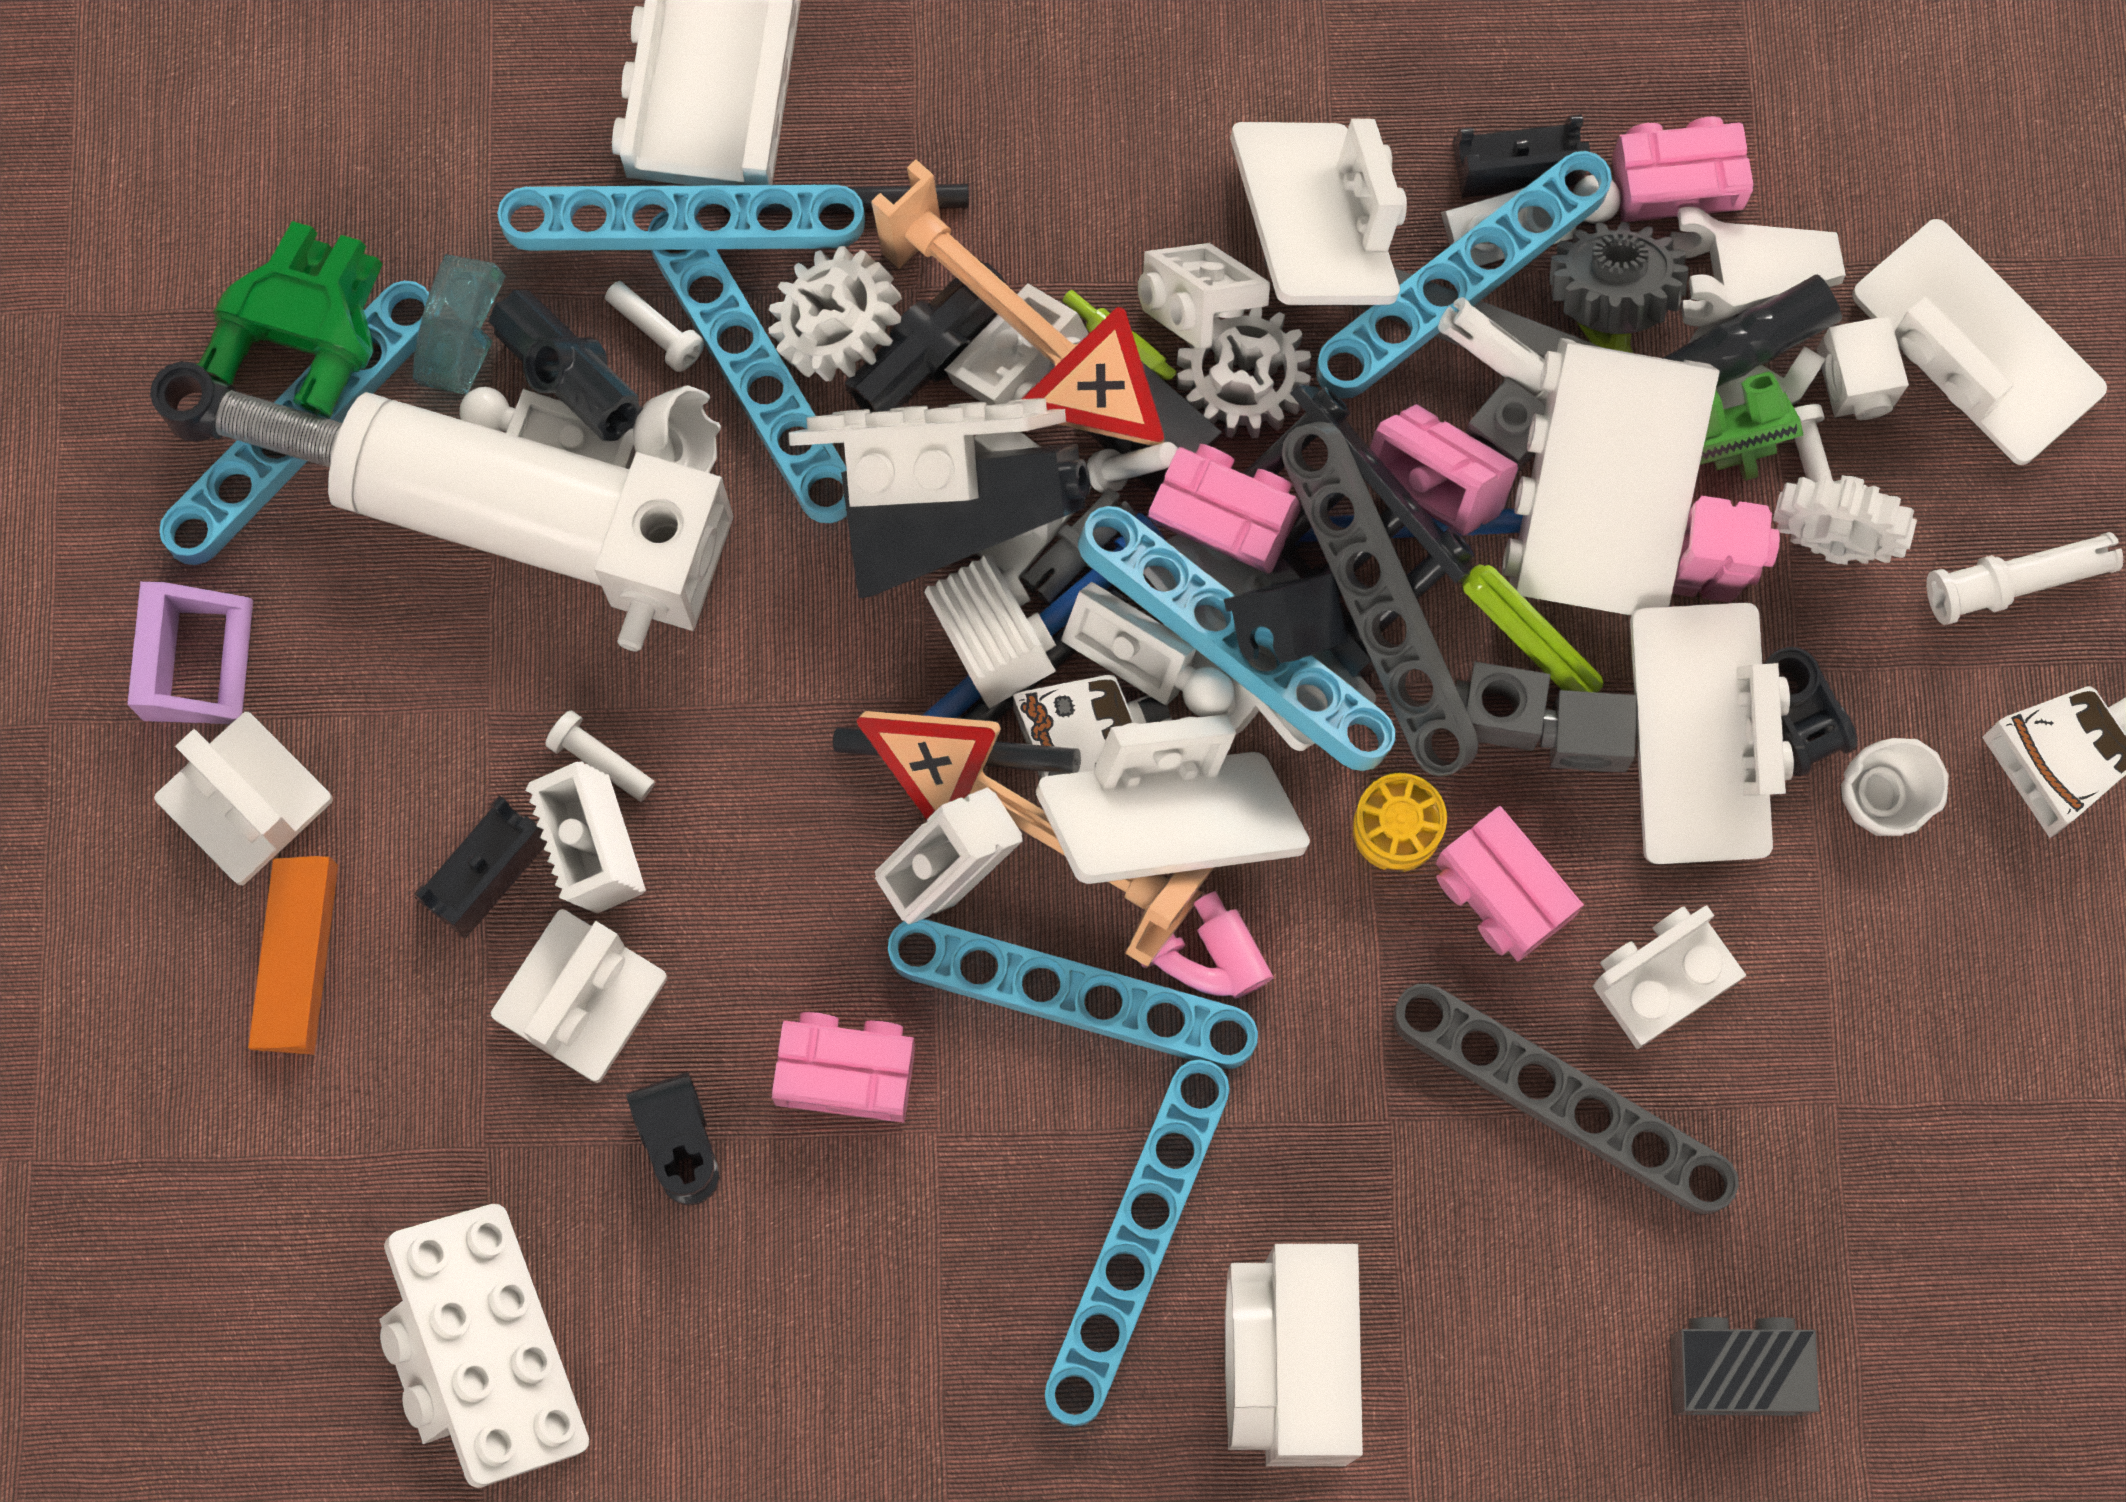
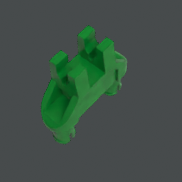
M292 221L269 262L235 281L221 295L213 311L215 315L214 321L217 323V326L197 365L204 368L213 380L233 385V379L253 342L267 340L314 354L316 356L310 366L311 369L293 401L300 408L316 416L320 414L322 417L330 419L333 414V408L352 373L364 369L372 356L373 343L363 308L383 263L377 257L363 254L367 246L361 240L340 235L332 248L327 243L315 240L318 232L312 226Z

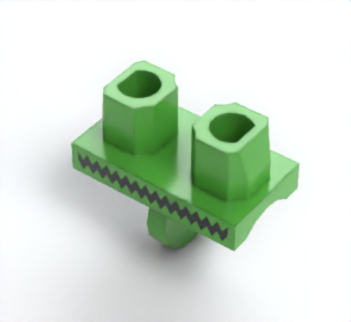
M1769 371L1747 377L1741 383L1745 400L1744 404L1723 409L1722 400L1717 390L1715 391L1700 465L1713 461L1716 471L1738 465L1744 481L1758 478L1757 459L1777 454L1775 443L1803 436L1800 417L1787 394L1782 391L1773 372Z

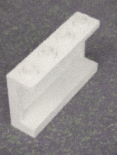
M645 0L644 7L635 6L631 22L632 43H638L635 62L626 61L622 75V98L628 99L626 117L616 118L612 136L613 154L620 155L626 178L692 186L773 184L801 0Z
M1563 338L1559 339L1557 352L1547 351L1540 378V388L1549 390L1544 415L1534 414L1527 443V451L1536 453L1531 478L1521 477L1515 499V514L1523 515L1519 538L1508 539L1502 564V575L1510 577V584L1522 596L1632 615L1636 610L1642 608L1669 607L1720 371L1706 363L1684 360V362L1583 345Z

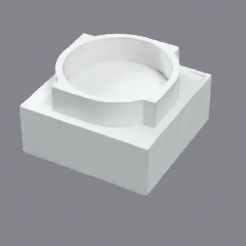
M1275 1244L1265 1263H1231L1227 1274L1225 1309L1228 1450H1265L1266 1466H1347L1363 1455L1358 1244Z

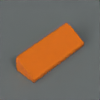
M307 856L273 859L249 1037V1050L315 1055L339 866L331 857Z

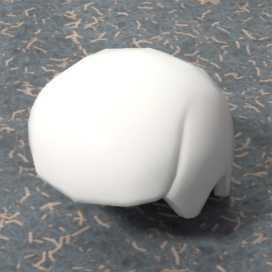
M687 385L665 392L647 401L643 406V410L638 414L633 426V441L636 452L710 473L717 459L716 435L721 429V425L710 419L703 410V405L709 401L710 395L703 390Z
M1891 738L1875 742L1865 747L1849 763L1843 774L1845 778L1841 784L1843 803L1854 822L1876 836H1903L1905 833L1916 832L1933 815L1943 810L1947 802L1949 774L1938 753L1918 739Z

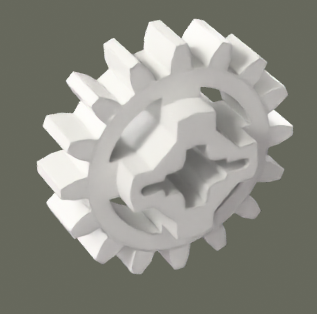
M839 246L833 260H830L819 250L815 252V266L810 269L797 263L794 266V270L798 279L793 284L780 282L778 288L786 295L784 302H777L769 307V311L779 320V322L768 328L769 334L779 342L776 350L803 375L810 377L816 372L825 381L833 379L836 368H840L849 378L855 376V362L861 358L870 365H873L876 362V357L872 349L876 344L890 346L893 342L884 332L886 326L901 322V316L891 307L902 299L900 292L891 284L894 279L879 262H875L865 251L860 250L853 256L845 246Z
M1262 307L1252 308L1249 316H1239L1223 320L1213 316L1211 347L1197 349L1186 341L1190 348H1180L1178 351L1177 365L1185 370L1177 373V389L1192 390L1187 395L1186 401L1196 410L1203 407L1205 409L1204 417L1213 425L1218 420L1225 422L1226 437L1233 438L1238 425L1247 426L1252 439L1258 438L1261 422L1267 421L1271 427L1279 430L1282 428L1284 421L1282 409L1293 414H1297L1301 406L1290 392L1298 385L1309 386L1311 376L1302 371L1309 368L1311 354L1310 351H1295L1301 344L1302 333L1299 329L1285 334L1282 331L1285 315L1281 312L1274 315L1270 321L1261 318ZM1212 349L1215 353L1214 360L1217 365L1210 368L1209 375L1204 377L1202 364L1206 355ZM1233 364H1238L1242 370L1233 373ZM1283 364L1285 379L1280 389L1275 392L1273 389L1274 382L1270 376L1277 373L1278 366ZM1254 368V377H1249L1245 371Z
M1844 475L1838 481H1833L1828 476H1821L1820 481L1817 480L1816 482L1800 477L1797 485L1792 483L1784 484L1783 492L1779 494L1773 521L1778 522L1777 529L1780 533L1792 534L1790 542L1812 548L1811 552L1825 555L1826 561L1847 565L1849 560L1855 559L1862 564H1868L1869 560L1873 561L1874 558L1884 563H1889L1891 556L1905 557L1906 550L1911 547L1917 520L1912 518L1914 513L1912 508L1899 506L1901 498L1879 493V487H1867L1864 485L1863 479Z

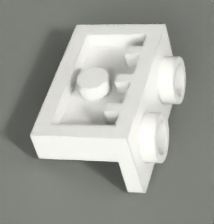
M1210 243L1150 250L1144 253V271L1138 281V295L1143 311L1197 349L1211 347L1213 316L1234 318L1243 315L1244 309L1269 305L1270 282Z
M1027 283L1017 294L1072 344H1079L1089 334L1077 312ZM997 315L945 371L955 386L977 400L986 402L988 406L1021 400L1055 365L1002 317Z
M1707 905L1690 915L1685 906L1679 908L1652 928L1658 936L1656 939L1639 950L1630 941L1600 962L1606 972L1599 977L1592 987L1637 1050L1740 982L1746 976L1709 924L1714 914Z

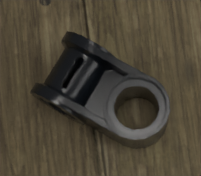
M1796 647L1778 649L1769 656L1763 664L1778 663V668L1791 673L1798 684L1797 694H1790L1788 714L1781 716L1783 741H1788L1792 747L1794 760L1793 774L1801 777L1810 772L1811 764L1838 751L1846 754L1856 750L1858 747V737L1853 723L1845 709L1836 700L1813 656L1805 650ZM1818 734H1823V736L1815 740L1807 741Z
M689 1072L626 1093L644 1148H647L655 1175L667 1195L675 1202L687 1206L701 1204L708 1200L718 1187L720 1179L719 1167L705 1129L707 1127L706 1119ZM684 1158H691L694 1165L698 1166L694 1170L696 1180L689 1184H684L680 1176L677 1175L680 1173L679 1161Z

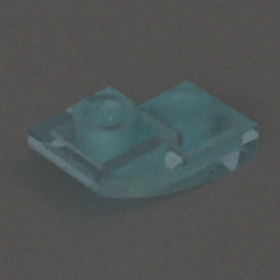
M445 254L431 287L417 337L413 380L418 385L461 394L469 392L493 342L481 330V327L506 277L495 263Z

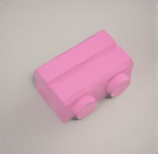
M1719 117L1699 118L1690 122L1686 128L1663 130L1662 125L1658 123L1636 125L1630 128L1626 134L1619 136L1612 154L1615 183L1621 194L1619 209L1621 221L1623 222L1678 217V210L1683 207H1697L1707 214L1744 210L1753 191V179L1749 158H1747V144L1743 124H1723V120Z
M1417 404L1402 411L1399 416L1394 415L1380 422L1370 449L1428 515L1463 536L1479 528L1481 523L1486 524L1499 517L1504 509L1518 470L1517 463L1448 422H1440L1438 416Z
M1200 444L1196 453L1179 447L1165 474V480L1160 485L1149 509L1148 517L1158 526L1270 574L1277 563L1285 545V540L1289 536L1302 505L1296 496L1289 494L1293 484L1263 469H1257L1254 478L1231 469L1235 461L1233 457L1205 444Z
M1701 496L1690 508L1672 594L1695 597L1698 592H1701L1703 599L1731 603L1748 584L1757 585L1762 567H1773L1779 549L1780 534L1778 529L1771 528L1772 512H1770L1769 507L1740 501L1733 507L1730 500Z
M1501 806L1494 809L1475 824L1473 828L1447 846L1440 853L1436 865L1442 871L1436 876L1437 881L1448 897L1459 906L1467 901L1483 920L1478 925V930L1488 945L1501 956L1509 951L1517 962L1521 961L1546 939L1570 922L1584 906Z
M813 1012L800 1013L799 1022H783L772 1090V1099L775 1106L905 1122L915 1055V1042L913 1037L902 1036L903 1026L883 1021H865L864 1031L838 1028L839 1018Z

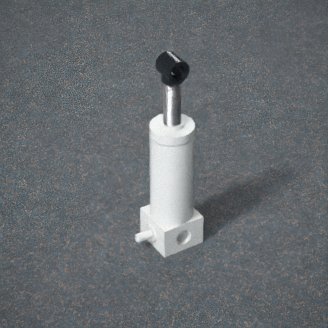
M180 361L167 365L158 372L151 385L150 396L153 406L172 432L185 441L199 442L210 438L220 439L225 436L330 467L328 495L331 505L337 508L602 586L610 606L627 611L617 642L622 648L636 652L641 650L652 619L694 631L733 520V513L722 477L639 452L635 453L629 470L365 392L356 399L343 423H339L338 421L309 414L308 412L298 411L297 409L238 393L234 386L213 380L204 368L193 362ZM192 393H202L200 401L192 409L186 411L177 410L178 404L185 396Z

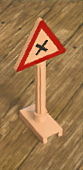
M917 160L907 167L911 189L894 205L881 193L871 201L881 252L890 262L900 269L918 251L926 257L933 256L1055 365L1022 399L1046 398L1047 410L1065 409L1066 422L1058 425L1151 446L1164 443L1162 426L1130 323L1123 307L1115 308L1079 344H1072L950 235L951 228L940 218L934 175Z
M872 711L863 712L857 719L858 726L926 820L941 805L961 797L964 799L969 794L988 787L992 792L996 793L1019 829L1065 856L1044 810L984 774L983 768L1001 730L997 722ZM1213 868L1176 872L1169 879L1163 875L1109 881L1112 885L1126 892L1125 899L1144 909L1126 954L1149 967L1194 907V902L1199 899L1202 893L1198 888Z

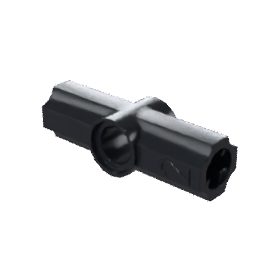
M981 262L1001 281H1003L1006 284V282L1003 279V276L998 271H996L988 262ZM956 277L930 302L921 300L901 316V322L895 324L889 334V337L893 340L891 345L883 346L875 353L876 362L873 365L866 362L855 372V376L850 377L845 382L846 391L852 396L861 410L869 409L870 413L890 411L892 408L902 407L930 380L935 383L948 376L945 369L998 314Z
M513 290L507 298L495 304L488 322L494 327V335L523 362L525 378L532 389L538 393H554L602 441H618L624 433L633 428L638 414L643 410L638 403L639 396L607 366V356L599 341L592 337H577L529 290Z

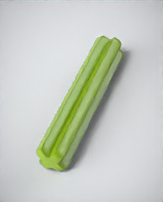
M1479 564L1471 569L1470 575L1462 583L1464 592L1546 674H1550V678L1561 690L1597 693L1603 687L1602 676L1493 566Z

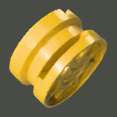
M1395 773L1381 777L1365 790L1356 809L1352 826L1356 846L1366 860L1383 870L1392 869L1405 872L1420 867L1433 856L1444 835L1447 824L1446 807L1439 792L1429 782L1418 776L1407 773Z

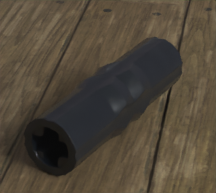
M1815 274L1766 302L1746 309L1734 319L1717 325L1705 335L1666 355L1662 359L1679 362L1690 360L1712 365L1720 371L1717 389L1729 381L1745 376L1757 366L1774 360L1786 350L1840 322L1842 313L1835 296L1825 280L1820 275Z

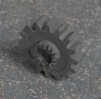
M1601 222L1596 223L1595 233L1591 235L1580 229L1574 230L1572 242L1560 240L1557 245V255L1551 258L1549 284L1552 285L1553 301H1563V312L1566 315H1570L1580 324L1596 331L1627 334L1646 330L1657 323L1664 322L1668 310L1678 311L1680 309L1681 296H1686L1689 267L1685 266L1686 254L1684 251H1672L1674 239L1670 236L1658 240L1653 239V228L1649 226L1636 233L1630 231L1628 222H1621L1618 230L1609 231L1607 226Z

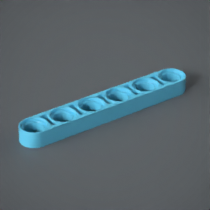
M1588 151L1574 152L1564 157L1400 284V291L1395 303L1390 305H1373L1329 339L1321 348L1316 366L1317 381L1321 388L1324 386L1328 387L1341 399L1353 398L1363 393L1440 333L1438 325L1446 309L1450 306L1457 313L1459 310L1454 307V303L1442 307L1430 303L1423 293V287L1427 282L1433 279L1449 281L1455 286L1458 299L1461 297L1465 298L1474 306L1589 217L1603 204L1612 181L1611 170L1606 161L1597 154ZM1574 170L1588 171L1595 176L1599 189L1590 196L1575 195L1565 185V176ZM1528 206L1541 207L1550 215L1552 226L1541 233L1529 232L1519 223L1518 213ZM1479 243H1493L1503 251L1505 262L1496 269L1487 270L1480 268L1471 258V249ZM1394 315L1401 317L1407 322L1411 333L1407 340L1391 344L1378 336L1375 324L1386 316ZM1345 352L1353 354L1360 360L1363 372L1352 381H1342L1331 375L1327 365L1332 356Z
M841 185L522 187L506 194L500 202L497 212L499 224L508 242L518 249L528 251L834 249L839 246L848 247L856 242L862 235L865 226L862 200L855 191ZM840 203L851 208L854 212V219L849 226L841 230H831L822 225L819 220L820 213L830 204ZM654 204L666 209L669 213L668 220L662 228L656 231H643L634 223L636 213L646 205ZM711 204L722 205L731 214L729 222L720 230H704L696 223V216L703 207ZM770 204H782L789 208L793 214L790 223L783 229L776 231L767 230L762 227L757 221L760 211ZM527 205L536 206L545 213L544 221L539 228L525 233L517 231L511 226V217L517 209ZM587 205L599 206L607 213L604 224L599 229L591 232L580 231L572 224L573 215L576 211Z
M662 211L654 217L648 227V231H656L662 228L668 220L669 213ZM696 218V223L698 224V226L703 228L698 219ZM693 249L685 250L678 254L669 253L664 250H651L656 264L697 333L704 339L706 348L803 511L811 519L819 523H834L842 520L847 516L844 495L837 504L830 507L819 506L809 497V490L812 484L819 479L834 478L843 485L841 472L847 469L833 444H812L811 448L801 455H789L783 452L778 445L779 438L784 431L792 427L807 429L806 418L815 416L717 250ZM703 276H712L723 284V291L720 297L710 303H699L689 296L691 284ZM732 326H742L753 334V342L744 352L738 354L728 353L718 345L722 332ZM772 376L778 379L783 384V393L780 398L770 404H759L749 397L748 391L752 382L757 378Z
M405 280L393 283L364 310L372 342L379 345L382 349L381 358L372 368L352 373L347 385L344 386L338 398L336 406L333 408L331 420L343 423L356 399L365 392L373 394L431 335L437 325L438 313L430 293L424 286L417 282ZM408 298L417 299L424 304L423 316L413 325H398L391 319L392 309L401 300ZM309 366L274 403L307 413V411L296 405L293 399L296 393H299L311 367ZM237 440L166 512L161 520L159 529L161 541L173 557L184 564L198 565L206 563L217 555L293 477L307 460L289 455L278 459L269 458L263 454L262 447ZM235 474L249 477L252 487L247 498L234 504L220 500L219 487L223 480ZM190 519H200L206 522L208 532L203 543L190 549L181 548L176 545L175 533L180 524Z
M1106 506L1098 508L1089 515L1078 537V549L1081 557L1090 567L1341 764L1352 770L1366 771L1375 768L1383 761L1395 742V728L1391 719L1380 708L1312 655L1296 661L1279 663L1272 646L1274 641L1273 635L1269 629L1263 626L1257 629L1255 641L1257 645L1268 648L1274 654L1277 668L1271 671H1260L1252 667L1239 648L1232 611L1226 612L1224 599L1235 596L1233 593L1129 512L1119 507ZM1099 527H1112L1123 536L1126 543L1125 548L1117 552L1102 549L1095 542L1093 531ZM1151 566H1160L1169 570L1174 576L1176 587L1166 592L1157 591L1146 582L1143 575L1144 569ZM1203 605L1215 607L1224 615L1226 628L1220 631H1209L1201 627L1194 616V609ZM1305 684L1319 688L1326 696L1327 708L1317 712L1303 707L1296 696V688ZM1355 724L1365 725L1370 728L1377 736L1378 749L1367 752L1356 748L1348 738L1347 728Z
M926 919L919 920L910 925L903 921L894 928L889 937L888 953L892 967L900 976L914 982L1192 1061L1199 1059L1211 1061L1222 1069H1233L1242 1066L1251 1058L1257 1045L1258 1031L1254 1020L1247 1012L1234 1006ZM913 933H923L929 936L936 945V953L933 959L920 967L904 963L899 956V946L902 940ZM976 950L986 951L996 959L998 971L992 980L984 984H973L963 977L960 970L961 962L970 952ZM1047 968L1056 974L1060 982V989L1055 997L1049 1001L1036 1002L1024 993L1022 983L1026 974L1031 970ZM1100 985L1114 988L1122 999V1007L1119 1013L1107 1020L1091 1016L1084 1004L1087 993ZM1161 1003L1175 1005L1180 1009L1184 1017L1182 1030L1177 1035L1169 1038L1154 1034L1147 1023L1149 1011L1155 1005ZM1234 1021L1245 1030L1247 1036L1244 1049L1234 1055H1223L1217 1052L1212 1047L1209 1039L1210 1031L1217 1023Z
M1201 1059L1189 1061L1181 1066L1173 1076L1051 1371L1045 1390L1046 1406L1052 1417L1063 1425L1073 1427L1086 1425L1095 1419L1102 1409L1227 1103L1230 1088L1227 1076L1223 1070L1211 1061ZM1192 1074L1208 1075L1217 1084L1219 1093L1214 1104L1207 1108L1198 1109L1191 1107L1184 1101L1180 1090L1181 1084ZM1178 1133L1190 1140L1193 1145L1194 1155L1188 1165L1183 1168L1172 1169L1160 1162L1156 1154V1145L1163 1136ZM1142 1194H1158L1168 1204L1169 1217L1161 1227L1152 1230L1144 1229L1133 1220L1131 1206L1135 1199ZM1124 1253L1138 1258L1143 1265L1145 1273L1141 1284L1128 1291L1118 1290L1113 1287L1106 1276V1266L1109 1261L1116 1255ZM1099 1314L1113 1319L1118 1326L1120 1334L1116 1345L1109 1351L1101 1353L1087 1348L1080 1334L1084 1322L1091 1316ZM1072 1376L1082 1377L1088 1381L1094 1392V1400L1090 1408L1084 1413L1077 1415L1067 1414L1061 1410L1055 1399V1391L1059 1383L1065 1378Z

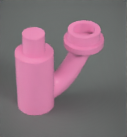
M1216 891L1195 901L1194 906L1204 922L1197 931L1217 967L1208 968L1180 955L1178 952L1185 947V943L1181 937L1176 938L1174 933L1149 965V967L1157 965L1164 972L1200 992L1216 996L1232 995L1234 999L1259 989L1274 978L1238 910L1227 911Z

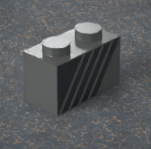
M1724 1317L1688 1319L1689 1329H1681L1670 1335L1673 1415L1807 1416L1819 1412L1816 1330H1796L1795 1318L1755 1319V1330L1729 1329V1318Z

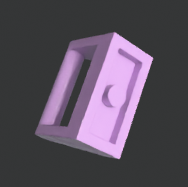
M140 581L127 705L143 721L210 724L233 723L243 712L253 599L166 582ZM179 613L226 614L218 704L171 696Z

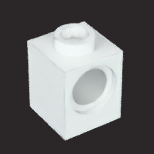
M1890 316L1829 327L1816 349L1817 353L1826 359L1821 368L1834 417L1855 414L1858 420H1868L1883 416L1893 410V406H1895L1909 385Z

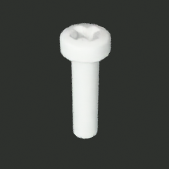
M622 281L615 282L606 292L605 300L666 351L665 362L674 371L682 372L698 359L704 347V339L694 330H688L683 333L679 331Z
M1809 404L1794 408L1801 419L1803 436L1796 437L1795 441L1805 477L1813 482L1820 481L1821 476H1828L1832 479L1817 423L1825 419L1821 405Z
M1165 442L1121 454L1114 449H1104L1095 452L1087 463L1090 484L1101 493L1108 487L1116 492L1125 486L1128 478L1169 468L1178 448L1171 442Z
M572 710L567 711L549 732L545 743L546 747L556 754L563 748L567 749L590 767L599 769V772H604V775L609 774L610 780L642 802L652 790L655 781L579 727L583 720L582 717Z

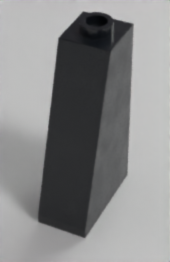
M1078 443L975 453L979 498L968 501L850 507L847 470L841 472L858 598L872 597L1085 508V498L1088 496L1090 489V477L1085 461L1079 459Z

